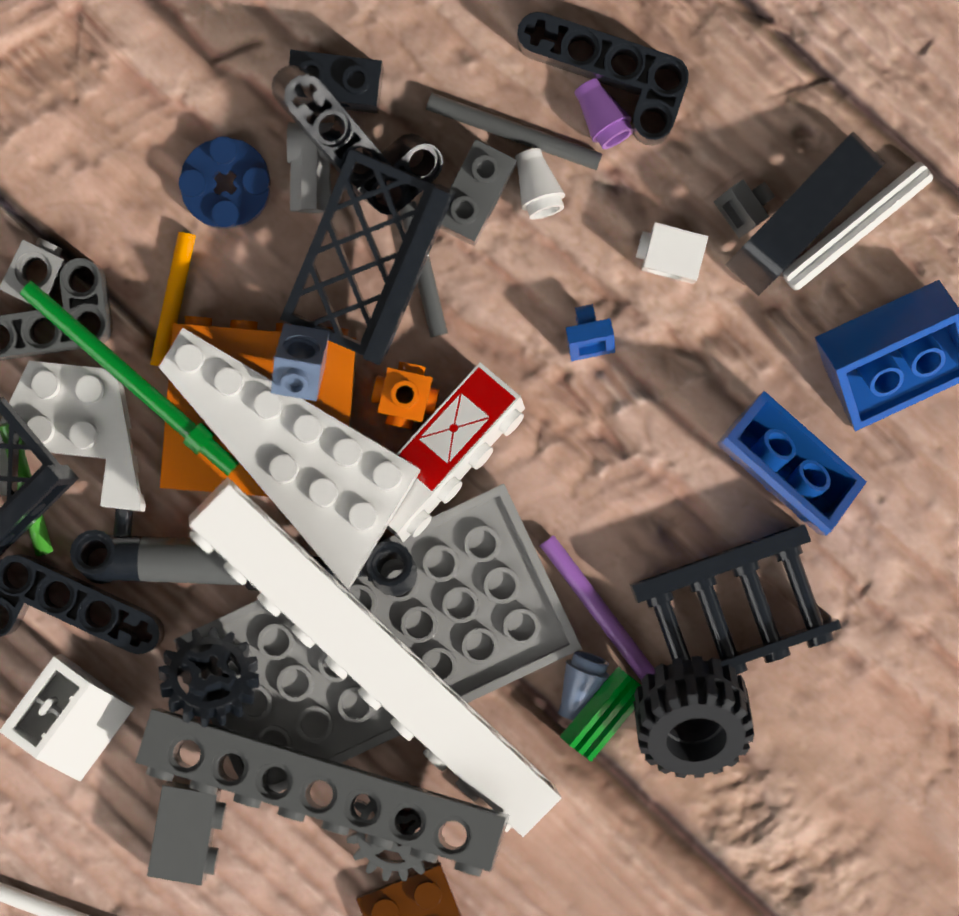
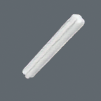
M916 162L785 269L782 275L788 285L795 291L801 289L932 182L933 176L923 163Z

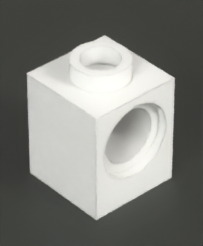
M655 222L651 233L643 231L640 238L636 258L644 259L641 271L694 284L698 279L709 236Z

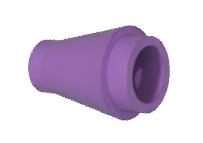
M597 78L583 83L575 90L574 94L579 100L592 141L599 142L602 149H609L618 145L633 133L634 129L630 125L632 117L602 87Z

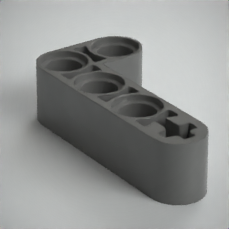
M85 258L70 260L63 266L60 273L63 308L79 322L86 314L96 313L100 319L101 327L95 336L105 343L113 331L105 273L97 264ZM83 268L90 269L94 274L93 286L86 292H77L72 284L75 273ZM38 310L0 315V326H5L10 334L8 345L0 350V361L81 348L56 326L53 339L49 343L39 344L35 340L34 329L40 321L48 319Z

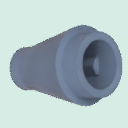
M583 651L574 652L572 660H566L561 705L558 710L559 715L569 720H574L608 679L609 674L606 670L609 663L606 660Z

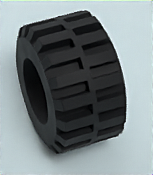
M692 656L691 660L683 661L682 657L672 659V664L670 665L663 663L654 668L655 674L647 673L641 679L642 686H637L634 693L635 701H633L638 744L641 754H645V760L651 766L657 765L658 771L665 774L675 772V777L685 778L687 775L702 778L705 777L704 774L712 772L716 775L724 772L723 767H733L739 762V756L747 754L750 749L749 742H753L754 726L748 690L743 677L736 675L735 668L729 664L721 666V660L714 658L704 661L702 656Z

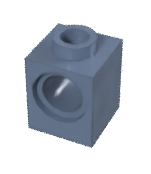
M284 323L274 358L272 394L317 401L326 366L330 331Z

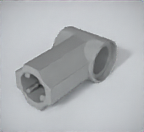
M288 122L287 162L291 163L290 211L323 213L331 197V163L296 122ZM320 123L319 133H326L332 128L334 123Z

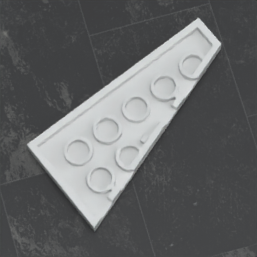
M182 328L159 368L349 590L421 470L301 398L272 394V381Z

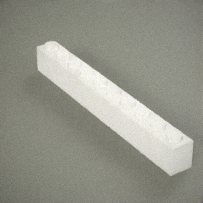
M228 477L188 517L189 526L193 528L189 533L190 537L207 553L215 549L227 560L223 567L241 585H244L247 581L253 584L261 592L257 599L269 612L276 617L283 612L295 624L291 631L301 642L309 648L316 643L328 655L324 659L325 663L339 677L345 679L349 674L360 684L361 687L357 692L372 708L378 710L383 706L391 713L394 718L390 723L404 738L410 741L415 736L427 747L423 754L436 768L443 772L448 767L459 777L455 782L456 785L467 797L474 802L480 797L492 810L509 814L506 832L514 828L524 837L561 799L556 786Z

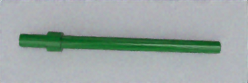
M30 281L21 290L20 295L178 432L185 439L183 444L196 455L202 453L227 476L239 465L240 462L213 439L215 434L202 423L196 425L33 281Z

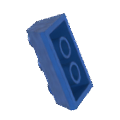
M940 280L934 281L815 337L826 373L854 431H858L959 384V307Z
M765 391L744 410L716 443L731 459L740 464L766 490L776 496L818 535L827 536L834 529L867 483L865 479Z

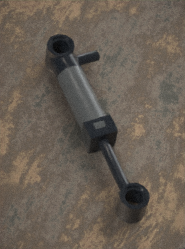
M115 509L113 535H107L99 530L85 531L73 541L70 550L71 561L74 566L88 580L97 584L122 580L241 585L223 567L227 560L215 549L207 553L192 538L131 536L132 510ZM393 541L382 542L375 546L358 574L359 577H368V581L374 582L381 592L391 596L403 595L408 592L416 583L418 575L417 566L408 549L401 543ZM98 548H106L107 556L103 563L98 566H89L88 559L90 554ZM313 557L331 575L336 576L320 557ZM396 559L404 563L403 571L395 578H386L381 575L383 565L389 560ZM249 581L244 584L248 590L259 591Z

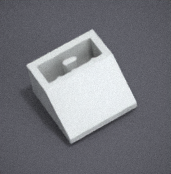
M59 654L54 656L4 723L0 733L37 760L81 781L135 707L66 656Z

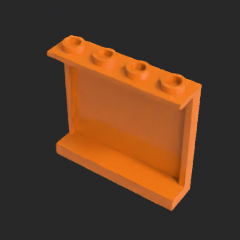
M185 316L184 324L173 323L171 346L182 328L272 381L274 358L284 323H276L275 331L257 330L258 322L230 320V328L212 326V318ZM341 328L343 335L348 336L349 329ZM328 341L326 366L317 401L303 400L350 427L356 352ZM168 379L167 399L196 425L202 423L212 431ZM165 422L160 488L213 492L228 477L246 495L269 497L241 463L227 476L202 453L198 455L193 453L183 444L185 439ZM215 434L213 439L235 458Z

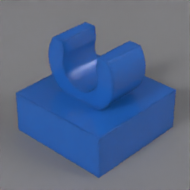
M593 304L575 307L577 325L566 327L567 346L571 362L615 353V339L611 318L596 321Z

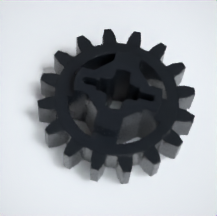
M211 627L208 637H202L197 629L192 630V641L186 642L181 637L176 638L177 652L165 650L163 654L166 665L159 666L158 670L159 680L163 681L160 684L161 697L169 698L168 706L170 712L173 713L182 708L183 722L189 723L194 716L200 717L201 726L207 728L210 718L216 717L220 725L223 726L226 725L227 713L231 712L238 718L243 716L241 702L253 704L255 692L252 689L259 688V674L255 673L258 670L257 657H248L249 644L244 642L235 646V633L231 631L224 639L218 638L216 627ZM230 661L237 667L240 678L236 677L235 671L229 669ZM178 676L183 678V683L189 685L188 693L184 692L181 688Z

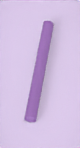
M553 535L539 545L638 678L641 680L647 673L655 674L654 667L557 538Z

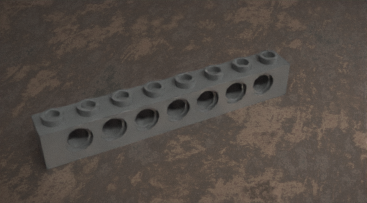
M162 708L151 709L135 762L148 766L146 774L166 781H173L174 775L191 780L189 787L194 790L216 795L218 788L235 793L233 801L260 808L261 802L278 806L277 814L282 817L304 822L305 815L323 820L321 828L327 831L348 835L349 829L367 834L365 840L367 843L392 849L395 842L411 847L410 856L436 863L438 856L456 861L454 869L479 877L482 870L491 872L494 869L510 816L509 814L211 723L205 728L201 726V721L195 718L189 723L183 722V715L175 712L171 713ZM186 740L194 741L200 748V759L194 766L184 763L180 756V748ZM230 753L237 754L244 762V772L239 779L230 778L224 771L223 763ZM273 767L282 768L288 775V786L282 793L275 792L268 786L267 774ZM317 780L327 782L332 788L333 797L327 806H320L311 798V787ZM360 794H368L375 799L377 813L373 819H362L355 812L354 803ZM409 807L419 812L422 818V825L418 832L408 833L400 827L398 816L403 808ZM456 821L465 828L467 836L462 846H450L444 841L442 830L447 822Z

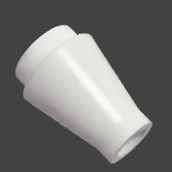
M532 148L517 154L515 159L518 166L522 210L528 211L530 219L545 218L563 210L564 204L562 199L565 197V193L546 163L541 149Z

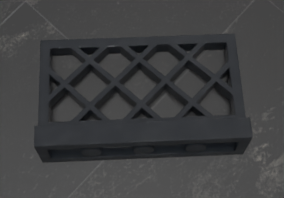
M351 148L280 320L292 325L330 331L329 341L363 355L364 359L380 365L388 354L456 191L440 184L431 183ZM356 162L374 170L380 188L358 197L356 196L350 181V176ZM383 174L393 177L398 181L387 185ZM407 183L423 190L417 208L399 215L389 189ZM346 188L350 200L339 204ZM383 192L393 218L369 227L359 202ZM353 205L363 230L339 239L332 223L335 212ZM413 216L406 232L402 220ZM395 223L402 239L400 249L395 253L381 257L371 232ZM329 232L332 243L322 246L326 234ZM365 235L375 261L351 269L341 244ZM335 247L345 273L321 281L314 264L319 253ZM395 259L388 275L384 263ZM378 266L385 283L382 292L364 300L354 275ZM311 273L315 285L304 289ZM348 278L357 303L334 312L324 287ZM318 290L327 315L311 321L295 314L294 312L300 297ZM377 301L374 311L370 316L366 305ZM360 308L367 325L361 342L343 335L336 317ZM330 320L334 330L320 325V323Z
M0 397V414L9 424V443H0L1 449H8L7 476H0V481H7L6 502L0 507V556L79 479L68 465H60L4 397ZM19 437L25 444H19ZM19 449L31 450L43 464L31 477H18ZM18 482H25V483L17 490Z

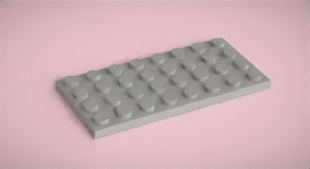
M505 484L499 485L432 517L428 526L417 537L410 535L403 543L394 535L376 544L377 546L382 542L393 541L401 543L408 549L417 566L418 574L416 583L408 592L397 596L387 595L381 592L374 582L368 581V577L359 576L356 577L348 590L467 703L582 649ZM396 559L389 560L383 565L381 575L386 578H395L403 571L404 563ZM332 575L336 580H338L343 585V583L337 578V576ZM256 600L197 628L202 637H208L211 627H216L218 638L224 639L230 631L235 633V646L247 642L249 644L248 657H257L258 670L255 673L259 674V688L252 689L255 692L254 703L246 704L241 702L243 716L238 718L231 712L227 713L226 725L221 726L216 717L210 718L214 725L339 763L401 735L390 723L394 716L383 706L378 710L372 708L357 692L361 685L349 674L345 679L339 677L325 663L324 659L328 655L316 643L309 648L301 642L291 631L295 624L283 612L276 617L259 600ZM192 631L180 637L186 642L192 641ZM230 661L229 669L235 671L236 677L240 678L237 667ZM230 753L228 757L238 778H240L244 772V762L237 754ZM280 767L271 768L267 774L268 786L278 793L287 788L289 782L287 773Z

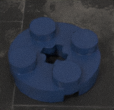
M221 136L200 144L189 154L182 166L178 184L185 206L196 219L209 227L229 229L246 226L263 212L269 201L271 181L268 166L255 148L244 141ZM230 172L234 173L237 176L233 181L234 186L237 188L233 194L227 191L222 192L220 195L215 193L214 189L217 186V182L214 178L219 173L225 176Z

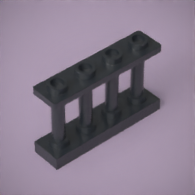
M805 524L795 525L630 584L635 601L637 603L646 601L648 608H654L671 659L682 657L683 661L691 660L671 600L674 599L672 591L689 585L691 592H696L720 657L718 660H721V666L729 664L736 669V675L748 670L746 662L760 657L764 658L765 663L783 659L791 655L789 647L806 641L808 648L834 640L832 632L842 628L839 619L822 620L799 556L803 553L801 545L811 542ZM772 555L776 556L777 562H783L806 627L781 637L756 571L760 569L758 560ZM732 570L734 577L739 576L763 642L739 652L736 651L713 586L717 584L716 575Z

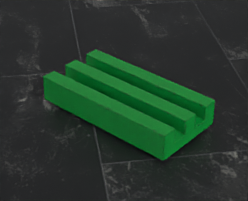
M617 667L569 724L560 738L589 761H592L634 711V693L637 686L642 685L620 667Z

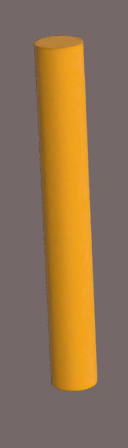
M178 232L150 365L159 367L171 348L173 323L177 324L196 235Z

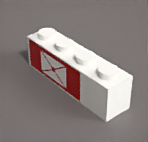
M481 362L396 454L421 470L387 526V529L403 543L410 535L417 537L424 531L432 519V516L429 514L441 501L443 503L449 502L458 493L463 484L460 481L462 477L472 467L475 470L480 468L493 452L491 445L502 433L506 436L511 434L524 417L521 413L525 409L521 396Z

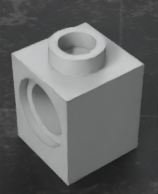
M39 237L35 245L22 239L0 285V290L29 303L20 295L21 290L29 283L26 277V270L31 262L43 260L47 265V276L36 285L53 299L60 286L62 268L68 263V261L60 258L63 249Z

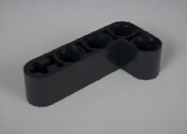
M530 13L521 20L518 25L517 44L524 56L589 79L597 78L601 83L640 95L631 122V126L634 129V137L644 145L651 146L660 144L667 139L674 126L688 84L689 73L687 66L682 60L547 13ZM537 26L545 29L544 36L556 42L558 32L565 34L561 42L560 55L553 53L554 42L541 40L538 46L530 44L531 36L526 31L534 33ZM584 40L591 45L593 55L588 60L577 61L570 56L567 49L569 45L574 41ZM621 54L632 57L636 64L635 72L627 76L617 74L612 68V59ZM661 69H671L679 78V86L672 90L660 88L655 82V73ZM652 111L660 114L665 122L664 129L655 134L645 131L640 123V117L644 113Z
M291 65L280 69L274 76L271 86L275 99L339 173L351 148H362L364 154L431 183L441 173L443 157L439 149L419 135L412 133L402 135L381 153L326 87L309 72L299 66ZM298 83H300V89L312 100L307 105L296 98V92L293 88ZM334 114L335 121L332 128L326 133L320 134L319 125L322 119L327 115ZM423 149L422 161L417 166L410 168L409 161L411 156L416 151ZM360 163L355 164L350 176L355 192L360 196L377 189L380 184L374 170ZM383 174L385 181L390 180V183L398 181L393 177ZM407 183L389 189L398 212L423 191ZM375 195L364 200L378 212L386 215L391 214L384 196L376 198Z
M852 132L725 265L759 296L802 253L886 162L855 132Z
M11 555L0 560V604L7 609L9 614L7 625L0 629V637L16 631L28 607L31 606L130 653H148L157 648L163 641L165 630L160 618L139 606L29 555ZM15 562L23 564L28 570V580L21 588L13 586L7 576L9 567ZM56 581L63 582L70 591L69 601L63 607L55 606L49 599V588ZM98 600L108 604L111 609V620L105 626L96 625L90 618V607ZM124 611L129 613L124 622L132 626L141 625L144 621L148 623L147 632L153 635L152 640L147 639L138 644L135 642L137 634L127 628L120 629L118 635L114 634L113 631L122 622Z

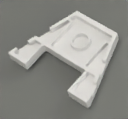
M28 361L9 404L50 453L106 459L100 506L145 512L144 495L141 494L137 474L139 473L137 456L133 452L129 431L132 428L124 385L104 368ZM2 416V418H1L0 424H3V423H6V422H7V421L3 418V416ZM0 448V476H7L8 458L5 449ZM0 481L1 496H7V481Z

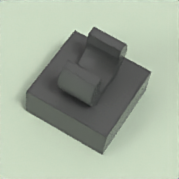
M743 179L729 188L714 203L740 239L770 217L763 206L773 199L775 195L766 182H763L751 191Z

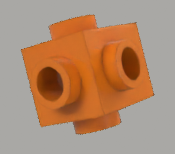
M399 361L398 369L387 367L385 377L377 375L371 402L378 403V413L387 416L385 424L412 430L414 422L424 424L425 415H432L435 412L440 389L432 388L433 377L424 375L426 367ZM402 386H408L414 392L412 401L406 404L400 403L396 398V392Z

